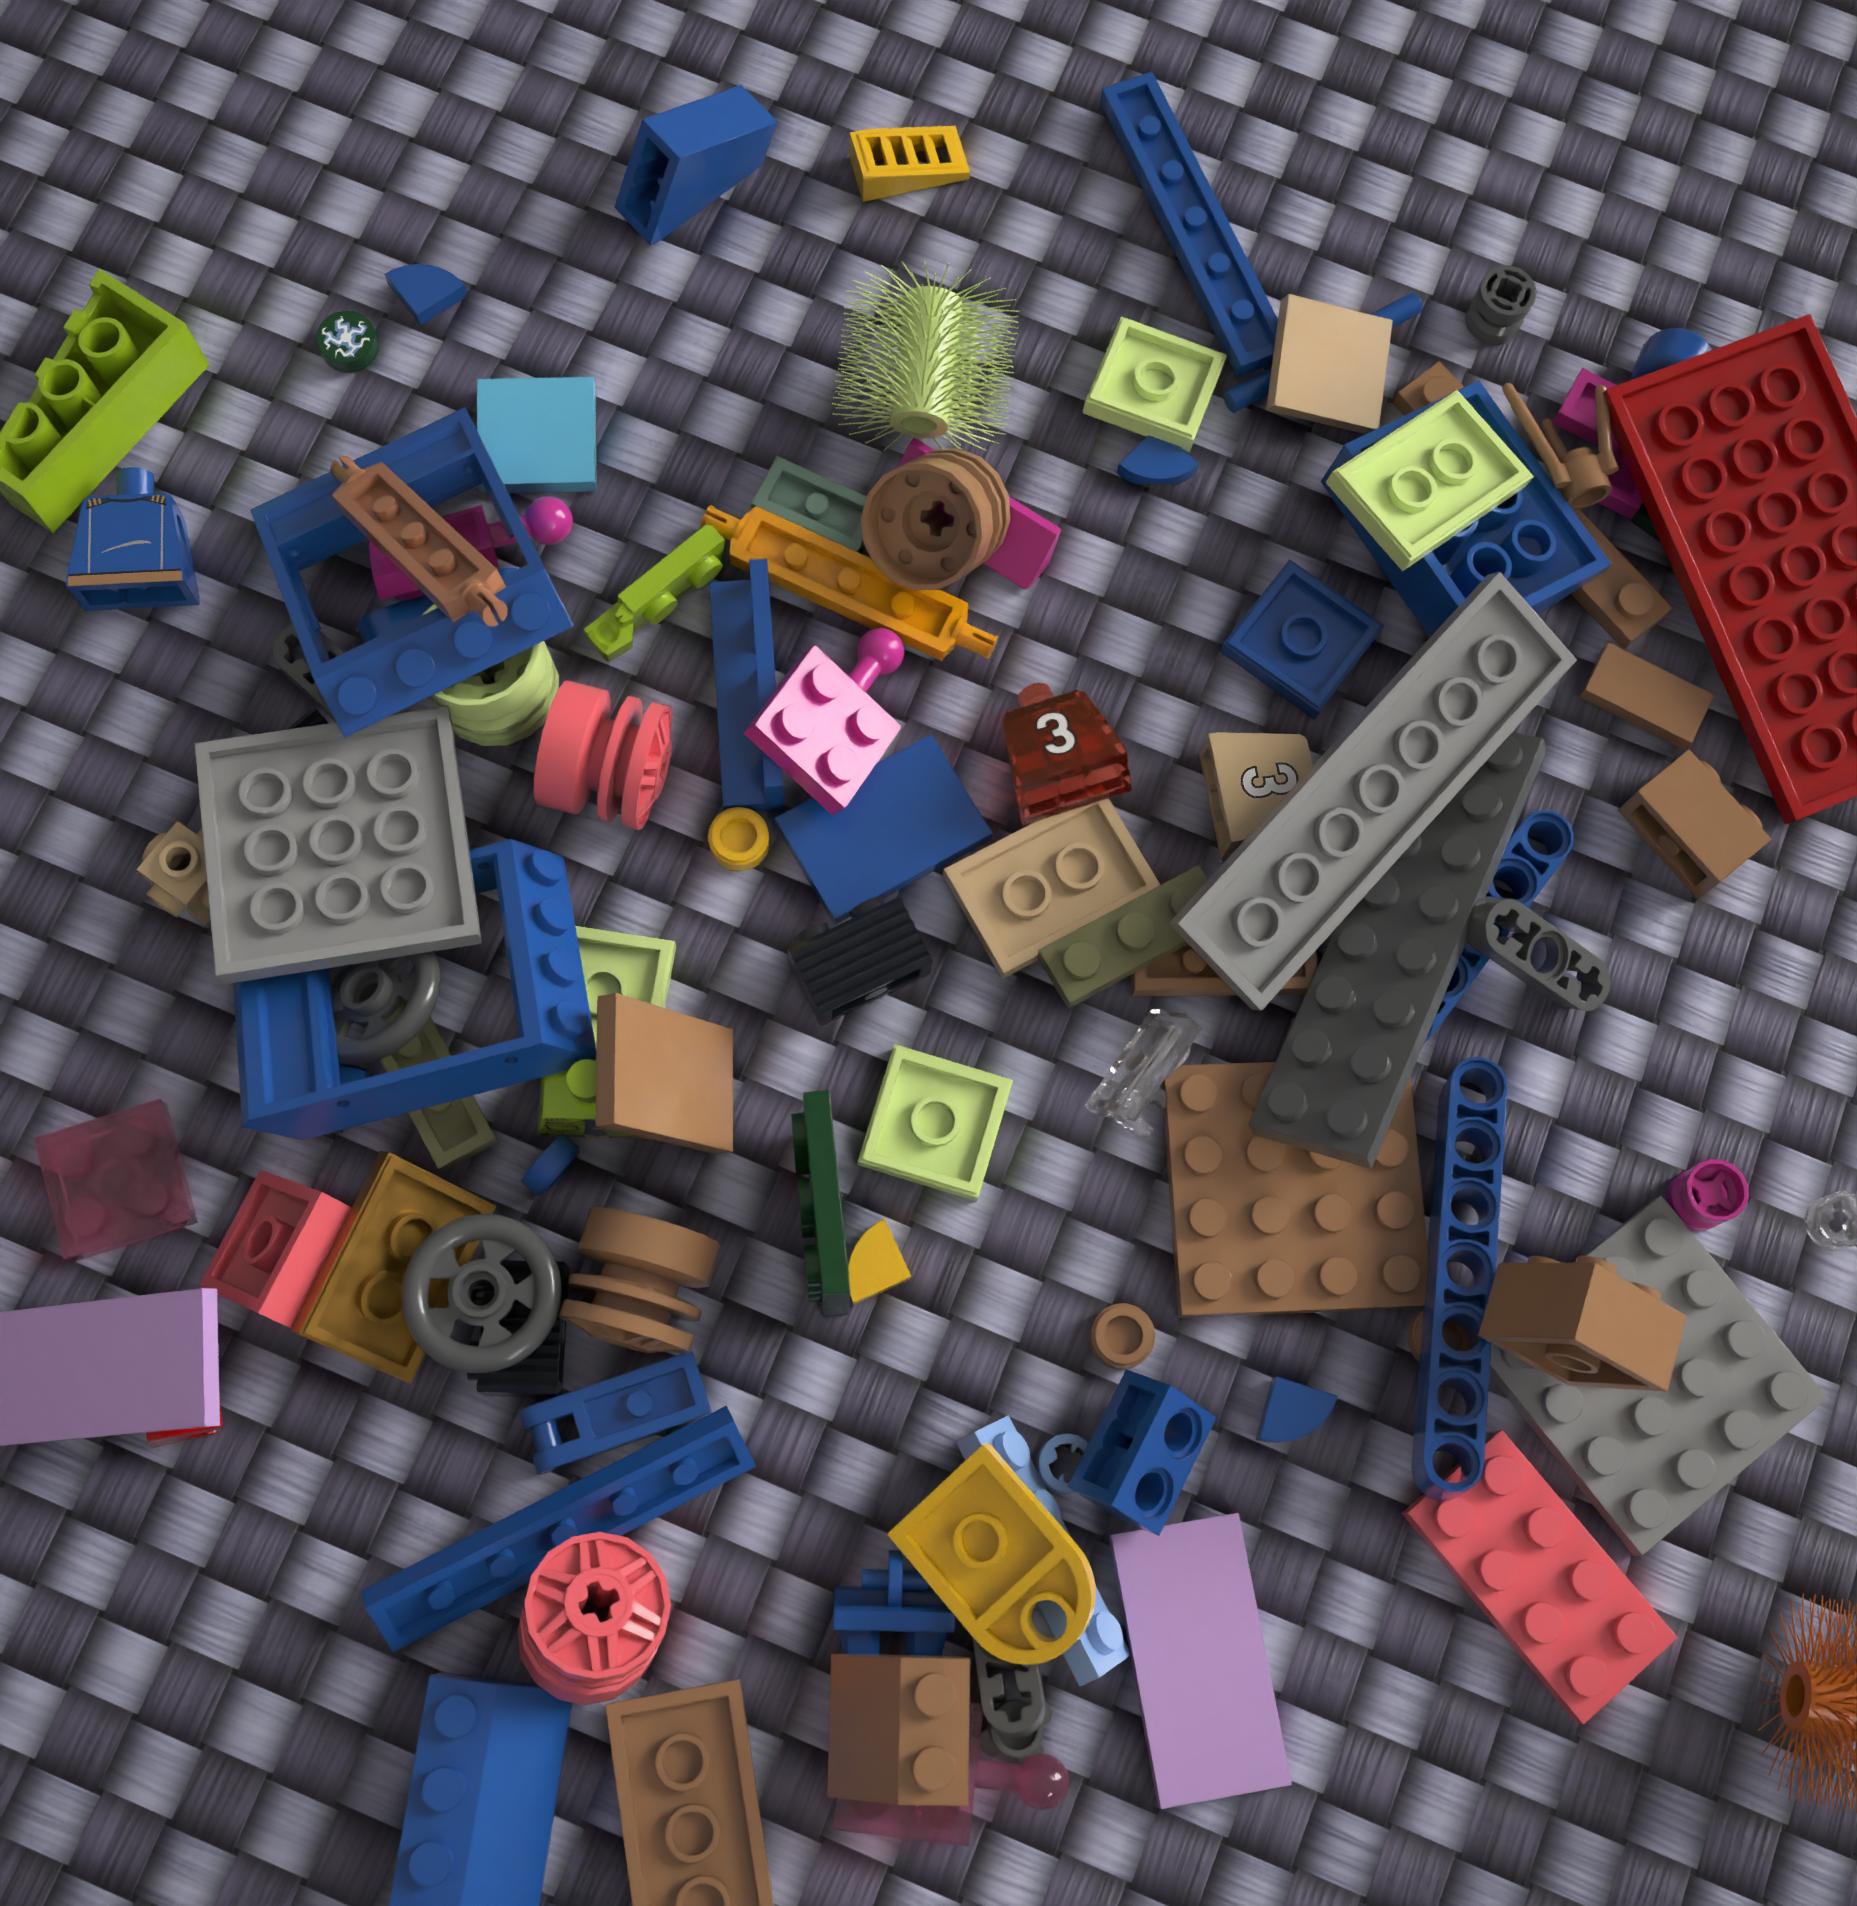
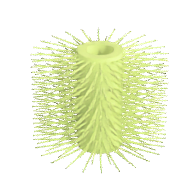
M901 261L917 285L913 289L883 265L881 266L890 273L889 275L897 282L900 288L864 271L903 292L905 296L893 293L877 282L875 283L884 289L852 280L881 290L888 297L874 294L857 286L856 288L870 294L846 290L847 292L861 294L874 302L847 296L848 298L864 302L846 301V303L865 309L844 307L853 309L856 313L843 314L858 316V318H847L844 320L859 324L843 325L860 331L841 329L842 331H850L853 334L849 336L841 335L842 337L858 339L844 340L842 343L854 346L841 347L862 348L863 350L853 351L844 348L855 353L838 352L859 355H847L849 357H846L859 361L838 358L852 361L839 364L840 366L852 369L838 368V370L859 372L848 373L841 371L853 376L836 374L837 376L852 377L851 379L845 378L843 380L853 383L835 380V382L851 384L838 386H850L857 391L836 387L846 391L835 392L857 394L847 396L838 394L847 398H833L852 400L841 401V403L862 402L866 404L860 406L869 404L873 407L832 404L844 406L836 407V409H860L852 411V413L863 410L876 413L866 415L832 413V415L853 416L844 419L874 417L867 422L838 425L866 424L858 427L861 428L874 423L890 422V425L849 434L886 428L877 434L879 435L892 427L893 430L865 442L866 444L894 431L901 433L884 451L903 435L911 436V440L914 437H917L918 440L923 438L924 444H926L925 438H933L938 446L943 449L936 438L942 436L951 444L961 449L943 435L945 433L959 446L961 445L952 436L983 449L949 432L948 429L963 433L972 439L977 437L999 444L998 442L973 435L968 429L978 430L991 436L994 435L987 432L1006 435L1005 433L978 429L965 423H977L983 427L986 426L982 424H987L1000 428L1005 427L994 424L1008 425L1005 423L982 422L968 417L975 416L980 419L977 416H984L998 421L1001 420L993 417L1009 419V417L994 416L1004 413H995L988 410L1009 412L994 409L1008 407L984 406H991L990 404L994 403L1007 406L998 402H1010L990 400L993 398L1004 399L993 394L1011 396L1009 394L993 393L1006 390H996L991 387L1011 390L1010 388L994 386L1010 384H994L992 381L1009 383L998 379L1013 378L989 376L1001 375L1006 377L1002 375L1003 373L996 372L1014 373L1000 371L1014 366L999 364L1013 362L999 356L1015 357V355H1008L1004 351L1016 350L1006 349L1003 346L1016 344L998 340H1015L1012 337L1001 334H1018L1011 333V331L1005 329H1019V327L996 324L1018 323L1017 321L1002 319L1018 316L988 315L1004 311H1020L994 309L1011 305L990 308L976 307L984 303L1013 301L1016 299L983 301L998 295L995 294L975 302L962 303V300L1006 288L965 297L979 287L981 283L991 279L990 277L957 294L952 292L951 290L971 269L960 280H958V277L949 290L946 289V286L945 289L941 288L949 263L939 287H935L936 273L934 285L930 286L926 261L924 263L928 286H923L922 284L921 287L917 283L913 272L910 273L903 261ZM896 279H898L910 290L907 291ZM973 288L972 290H970L969 292H967V293L964 294L963 296H961V297L958 296V295H960V294L966 292L967 290ZM887 293L895 295L899 299L892 298ZM868 296L882 298L891 303H880ZM854 303L870 304L878 310H873ZM972 304H979V305L974 306V307H972V308H971V307H966V306H969V305H972ZM875 305L883 306V307H886V308H888V309H887V310H881L880 308L876 307ZM983 310L998 311L986 315L972 313ZM877 312L882 317L875 318L865 313ZM977 318H989L983 321L975 320ZM849 319H862L867 323H861ZM865 319H874L875 321L869 322ZM990 319L1010 321L1000 323H984L985 321H988ZM880 321V322H883V323H885V324H883V325H875V324H873V322ZM849 325H854V326H866V328H860V329H859V328H855V327H852V326H849ZM988 325L997 329L982 330L978 328ZM872 328L882 329L883 331L877 332ZM862 329H871L875 333L868 332ZM996 330H1003V331H1007V332H994V331H996ZM983 333V334H985V335H987V336H986V337H980V336H977V335H975V334ZM871 334H872V335H874L875 337H874V338H871V339H868V338H865V337L860 336V335H871ZM999 335L1011 339H996L993 336ZM991 341L1006 343L1007 345H998ZM848 342H859L863 345H856ZM990 342V343L995 344V345H992V346H984V345H982V344H985V343ZM876 343L881 345V347H871L869 344ZM981 348H988L995 352H986ZM867 350H873V351H877V352H879V353H878V354H872L871 352H869V351H867ZM859 351H866V352L870 353L871 355L863 354V353H860ZM1001 352V353H1004V354H1007V355H999V354H992V353ZM981 355L987 359L979 360L973 356ZM856 357H869L871 360L863 361ZM1000 358L1008 361H994L992 359ZM975 363H985V364H984V365H981V366H977ZM842 364H854V365H856V366H858V367L855 368V367H850V366H846V365H842ZM991 364L1002 365V366H1008V367L998 368V367H996V366H994V365H991ZM985 365H990V366L995 367V368H986V369H985V368H981V367H983V366H985ZM874 366L879 369L868 370L864 367ZM985 370L995 374L985 375L981 371ZM865 372L872 373V374H875V376L869 377L868 375H866V374H864V373H865ZM862 373L863 375H865V376H867V377H861V376L854 375V374ZM981 378L985 382L979 383L971 379ZM865 379L867 382L860 384L852 380ZM852 386H862L863 388L856 389ZM974 386H984V387L979 388V389H976ZM987 387L995 391H981L980 389ZM869 388V389L874 390V391H873V392H863V391H861L860 389ZM978 393H985L995 397L985 398ZM866 395L872 398L858 400L849 396ZM973 401H980V402H982V403H984V404H983V405H976V404H973V403H971V402H973ZM981 408L994 414H980L974 412L973 409ZM871 409H884V410H882V411H877V410H871ZM875 418H884L878 421H871ZM956 427L964 428L965 430H967V431L970 432V433L961 431L960 429H958V428H956Z

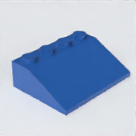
M1479 380L1458 391L1534 477L1525 488L1403 572L1326 484V481L1334 470L1445 397L1344 444L1321 480L1329 495L1429 638L1488 574L1501 572L1539 615L1606 571L1612 565Z

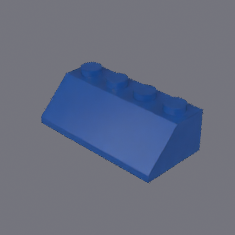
M446 1672L429 1675L389 1906H540L572 1702L558 1700L537 1684Z

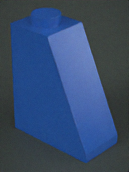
M742 85L642 119L614 208L650 245L659 242L762 166L778 122Z

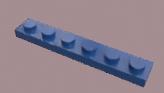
M1151 71L1102 88L1100 104L1236 376L1239 377L1272 365L1278 318L1153 72Z
M725 1406L361 1591L365 1609L392 1652H395L528 1584L532 1573L546 1554L571 1537L596 1532L622 1536L756 1467L728 1407Z

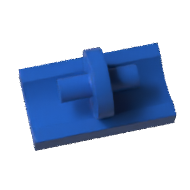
M889 1550L888 1569H862L861 1587L834 1586L833 1630H840L843 1654L879 1655L880 1631L906 1632L905 1655L942 1656L946 1633H955V1615L932 1588H928V1583L917 1570H903V1555L900 1550Z

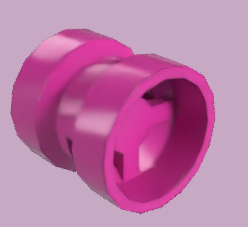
M1709 1159L1678 1174L1669 1183L1665 1195L1667 1203L1690 1231H1705L1737 1217L1746 1207L1749 1199V1190L1743 1173L1733 1164L1724 1160ZM1695 1191H1696V1193H1697V1198H1698V1200H1699L1698 1203L1696 1202V1200H1695V1198H1694V1192H1695Z

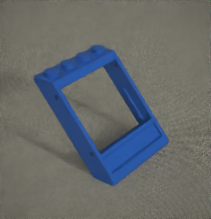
M465 407L353 461L360 469L383 462L431 508L482 483L484 484L509 538H516L528 565L501 577L506 587L495 594V596L507 605L508 613L503 622L493 613L499 624L497 626L486 625L482 618L474 611L467 613L453 623L439 608H436L330 660L319 633L321 630L320 624L299 571L368 539L342 514L332 497V494L342 483L336 480L331 475V472H328L250 510L312 677L344 738L574 627Z
M513 839L469 850L475 894L494 889L498 890L519 1038L341 1085L330 968L233 983L242 1127L306 1140L568 1071L574 1063L580 1060L590 1059L595 1061L596 1044L564 856Z

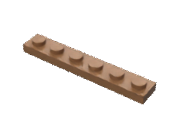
M1439 361L1400 390L1393 404L1405 416L1456 390L1464 388V386ZM1572 509L1612 565L1606 571L1572 592L1571 595L1610 637L1625 650L1665 618L1673 608L1580 509Z

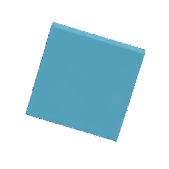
M594 377L477 379V431L508 493L597 491L596 386ZM483 483L477 486L480 494H488Z

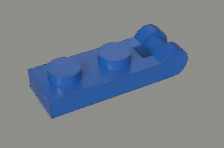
M693 1351L557 1396L519 1411L524 1431L531 1430L538 1452L532 1455L537 1475L564 1468L575 1462L694 1422L712 1413ZM573 1415L580 1438L562 1443L556 1421Z

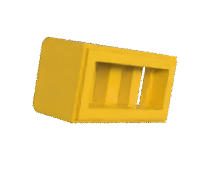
M956 126L876 128L849 132V158L863 202L970 179V170ZM946 146L951 163H940L935 148ZM924 151L928 164H919L915 152ZM904 155L907 165H897L895 157ZM884 159V166H876L875 161Z

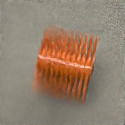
M1802 1593V1619L1800 1609L1798 1608L1802 1628L1801 1641L1798 1635H1796L1792 1600L1790 1601L1794 1635L1788 1623L1795 1643L1797 1661L1793 1659L1781 1612L1780 1617L1790 1657L1781 1644L1780 1646L1791 1664L1788 1665L1771 1630L1770 1632L1787 1667L1785 1673L1783 1674L1763 1652L1774 1666L1773 1668L1783 1676L1781 1686L1758 1677V1679L1781 1690L1780 1694L1770 1693L1779 1695V1700L1757 1703L1756 1705L1780 1702L1781 1712L1771 1718L1757 1731L1780 1716L1783 1718V1723L1761 1755L1764 1754L1782 1727L1786 1725L1788 1728L1772 1744L1774 1746L1784 1735L1768 1776L1773 1769L1788 1733L1792 1731L1788 1749L1778 1766L1779 1768L1785 1759L1777 1791L1779 1792L1787 1759L1789 1760L1794 1754L1792 1769L1786 1784L1787 1787L1791 1777L1788 1799L1790 1801L1794 1767L1800 1752L1801 1766L1795 1781L1800 1771L1801 1775L1796 1799L1798 1800L1801 1785L1802 1804L1803 1770L1808 1755L1809 1765L1804 1772L1806 1773L1809 1768L1810 1775L1804 1795L1806 1796L1809 1786L1808 1806H1810L1811 1786L1813 1799H1815L1814 1791L1817 1782L1816 1806L1818 1804L1819 1789L1822 1805V1775V1785L1824 1784L1826 1788L1824 1804L1828 1792V1809H1830V1782L1833 1792L1832 1801L1837 1788L1836 1811L1838 1807V1793L1840 1791L1841 1804H1843L1842 1793L1846 1784L1843 1811H1845L1847 1792L1850 1810L1849 1790L1852 1787L1854 1794L1851 1809L1853 1808L1856 1793L1857 1814V1603L1855 1632L1852 1619L1855 1606H1853L1849 1621L1850 1600L1847 1621L1845 1609L1841 1620L1842 1599L1840 1614H1838V1603H1836L1837 1615L1832 1622L1835 1599L1831 1612V1598H1829L1828 1626L1825 1613L1827 1601L1823 1611L1822 1595L1821 1614L1817 1605L1819 1629L1817 1633L1814 1628L1817 1636L1814 1643L1813 1615L1816 1594H1814L1813 1608L1810 1598V1626L1806 1617L1809 1628L1807 1645L1804 1634V1594ZM1824 1614L1828 1629L1825 1641L1823 1640L1822 1636V1622ZM1836 1618H1837V1627H1838L1837 1632H1836V1629H1835V1626H1834V1623H1835V1621H1836ZM1844 1618L1846 1626V1636H1843L1842 1633H1840V1629ZM1852 1621L1853 1631L1849 1636V1628ZM1834 1627L1836 1637L1832 1645L1831 1631ZM1854 1632L1855 1638L1851 1648L1849 1640ZM1797 1638L1801 1645V1654L1798 1649ZM1810 1641H1812V1655L1809 1652ZM1839 1647V1655L1837 1657V1648ZM1800 1732V1742L1798 1744V1737ZM1795 1741L1794 1751L1788 1758L1790 1748ZM1823 1744L1822 1754L1820 1755V1747ZM1806 1745L1803 1758V1747ZM1826 1760L1828 1771L1824 1778L1822 1768ZM1818 1762L1819 1774L1813 1788L1812 1772L1814 1764L1816 1765ZM1854 1763L1855 1776L1852 1780L1850 1770ZM1833 1764H1834V1766H1835L1836 1769H1835L1833 1775L1831 1776L1832 1767H1833ZM1845 1765H1846V1779H1845V1776H1844V1773H1843V1770H1842ZM1837 1771L1838 1777L1835 1789H1833L1832 1778ZM1841 1772H1842L1843 1778H1844V1780H1845L1844 1785H1843V1788H1842V1791H1841V1785H1840V1773H1841ZM1827 1776H1828V1782H1827V1787H1826L1825 1780H1826V1778H1827ZM1855 1778H1856L1855 1788H1854V1787H1853V1782H1854V1780H1855Z

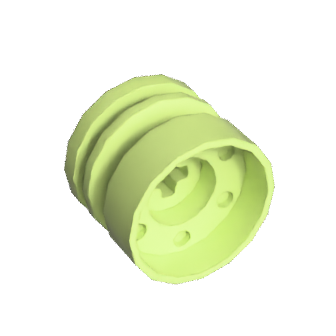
M433 604L423 615L438 607ZM543 641L430 696L435 708L445 706L449 708L453 731L460 738L482 746L509 745L531 736L545 723L550 706L559 689V674ZM494 676L495 682L491 683V677Z

